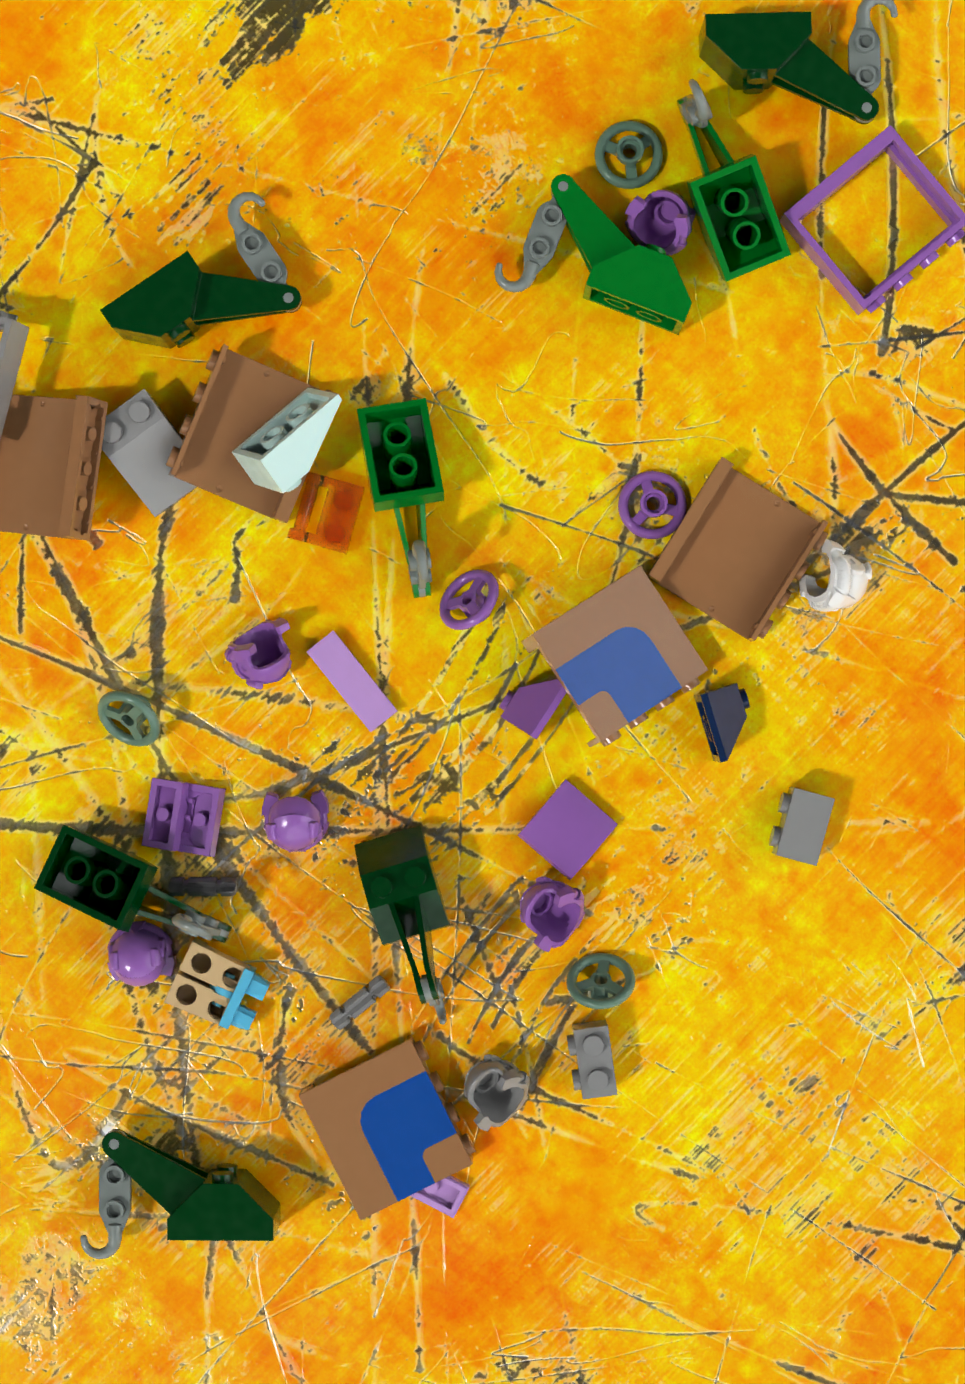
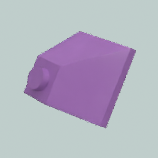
M558 679L519 687L516 693L509 690L499 705V708L504 710L501 717L537 739L567 692Z

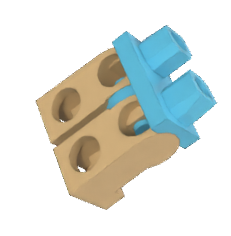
M195 937L164 1002L219 1024V1026L226 1029L232 1025L249 1030L257 1011L240 1003L245 993L262 1001L271 982L256 974V967L227 955Z

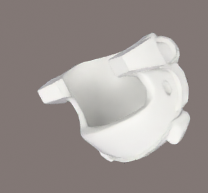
M826 539L822 546V552L826 553L829 557L831 573L828 586L823 589L817 585L815 577L804 574L799 580L800 596L808 600L810 607L821 612L850 608L861 600L866 592L868 580L873 575L870 563L865 562L863 564L851 555H843L846 550L840 544Z

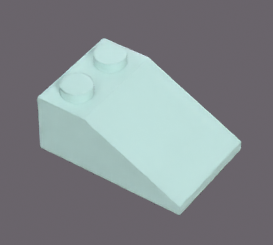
M307 388L233 450V455L253 483L280 493L290 492L298 487L302 481L301 478L311 469L342 401L341 397L336 393Z

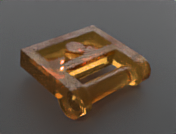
M308 472L304 481L306 485L293 528L289 529L287 538L347 555L365 487ZM319 487L327 488L328 491L316 534L309 533L307 528Z

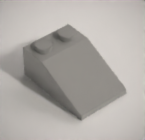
M143 389L106 416L102 450L154 517H157L197 487L168 475L171 467L166 466L169 454L173 446L180 448L183 438L153 397Z

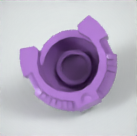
M657 190L649 194L645 199L637 195L631 201L625 212L628 215L625 225L628 233L637 244L644 247L647 244L659 246L666 250L665 255L668 256L679 253L686 247V240L692 232V222L696 212L693 208H690L688 202L680 194L671 190Z
M280 617L275 621L265 620L238 636L228 645L224 653L225 658L232 663V668L236 675L241 679H245L248 686L262 689L263 684L281 680L291 668L290 650L282 637V633L290 629L288 621Z
M322 789L312 792L311 802L297 796L279 800L278 794L267 792L262 806V815H264L265 825L263 827L268 840L289 852H306V850L314 847L321 841L329 827L327 818L329 802Z
M541 876L536 878V884L530 886L523 893L520 900V920L537 934L534 940L536 946L543 951L549 952L551 947L557 948L562 946L575 929L579 928L585 915L584 895L578 888L572 889V887L563 882Z
M134 921L129 932L117 930L111 937L107 947L109 956L107 964L111 975L116 981L121 980L125 984L135 987L146 986L154 982L159 975L172 976L176 964V956H173L172 940L161 928L146 921Z

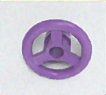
M646 471L632 477L622 488L618 500L619 515L624 525L633 534L645 539H660L673 533L684 519L687 509L686 496L680 484L670 475L659 471ZM652 481L663 483L669 487L675 496L676 505L669 504L666 495L662 491L653 489ZM641 484L643 495L640 499L641 510L632 518L628 507L629 498L633 490ZM656 499L659 503V508L657 510H650L647 507V500ZM662 514L674 516L668 524L661 528L647 529L640 526L648 517L656 518Z
M477 569L457 577L447 587L440 601L439 611L443 623L454 630H465L486 620L498 599L499 585L495 576L486 570ZM474 580L469 590L465 591L461 596L453 598L462 586ZM485 583H487L489 589L487 597L481 592ZM460 608L468 618L462 620L454 619L450 611Z

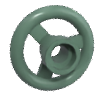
M621 121L611 125L601 134L595 147V163L599 173L607 182L623 189H635L649 183L659 172L663 161V149L658 136L651 128L637 121ZM625 131H633L643 135L641 139L633 135L624 136L619 140L618 144L610 141L616 134ZM651 145L653 151L651 165L644 174L637 177L636 164L642 159L644 150ZM632 149L635 152V156L628 158L623 154V151ZM605 152L617 156L618 160L625 165L626 178L615 175L608 168Z
M111 691L101 697L98 703V716L106 730L116 739L128 745L138 747L148 746L158 739L160 722L146 698L125 691ZM114 701L124 702L119 709L109 706ZM112 719L120 721L122 725L129 729L131 734L121 730ZM146 719L150 725V732L147 735L140 728Z
M593 953L582 957L571 966L566 979L567 989L572 998L579 1004L592 1009H609L620 1005L630 997L636 982L634 971L629 963L621 957L610 953ZM598 963L597 972L593 973L591 978L577 982L579 973L585 967ZM610 964L623 972L625 976L624 987L611 980V976L608 974Z

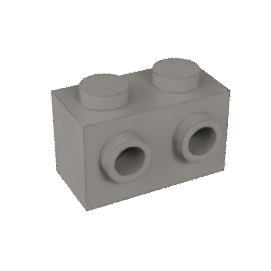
M789 787L788 793L783 792L778 806V812L782 813L779 826H773L769 839V846H773L772 853L817 866L835 799L794 787Z
M606 1019L572 1024L573 1035H567L569 1055H576L578 1069L572 1070L574 1091L581 1090L583 1099L618 1095Z

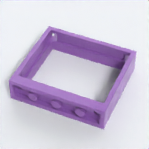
M891 125L787 210L779 221L857 315L866 309L870 313L875 311L886 301L883 295L893 287L896 291H899L913 279L910 274L912 270L918 265L924 270L940 256L936 250L946 243L949 247H952L965 236V232L962 230L965 227V213ZM883 152H886L948 227L862 297L800 221Z

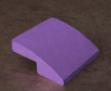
M152 778L141 846L215 857L226 789Z
M565 779L521 830L518 836L567 879L571 880L618 824Z

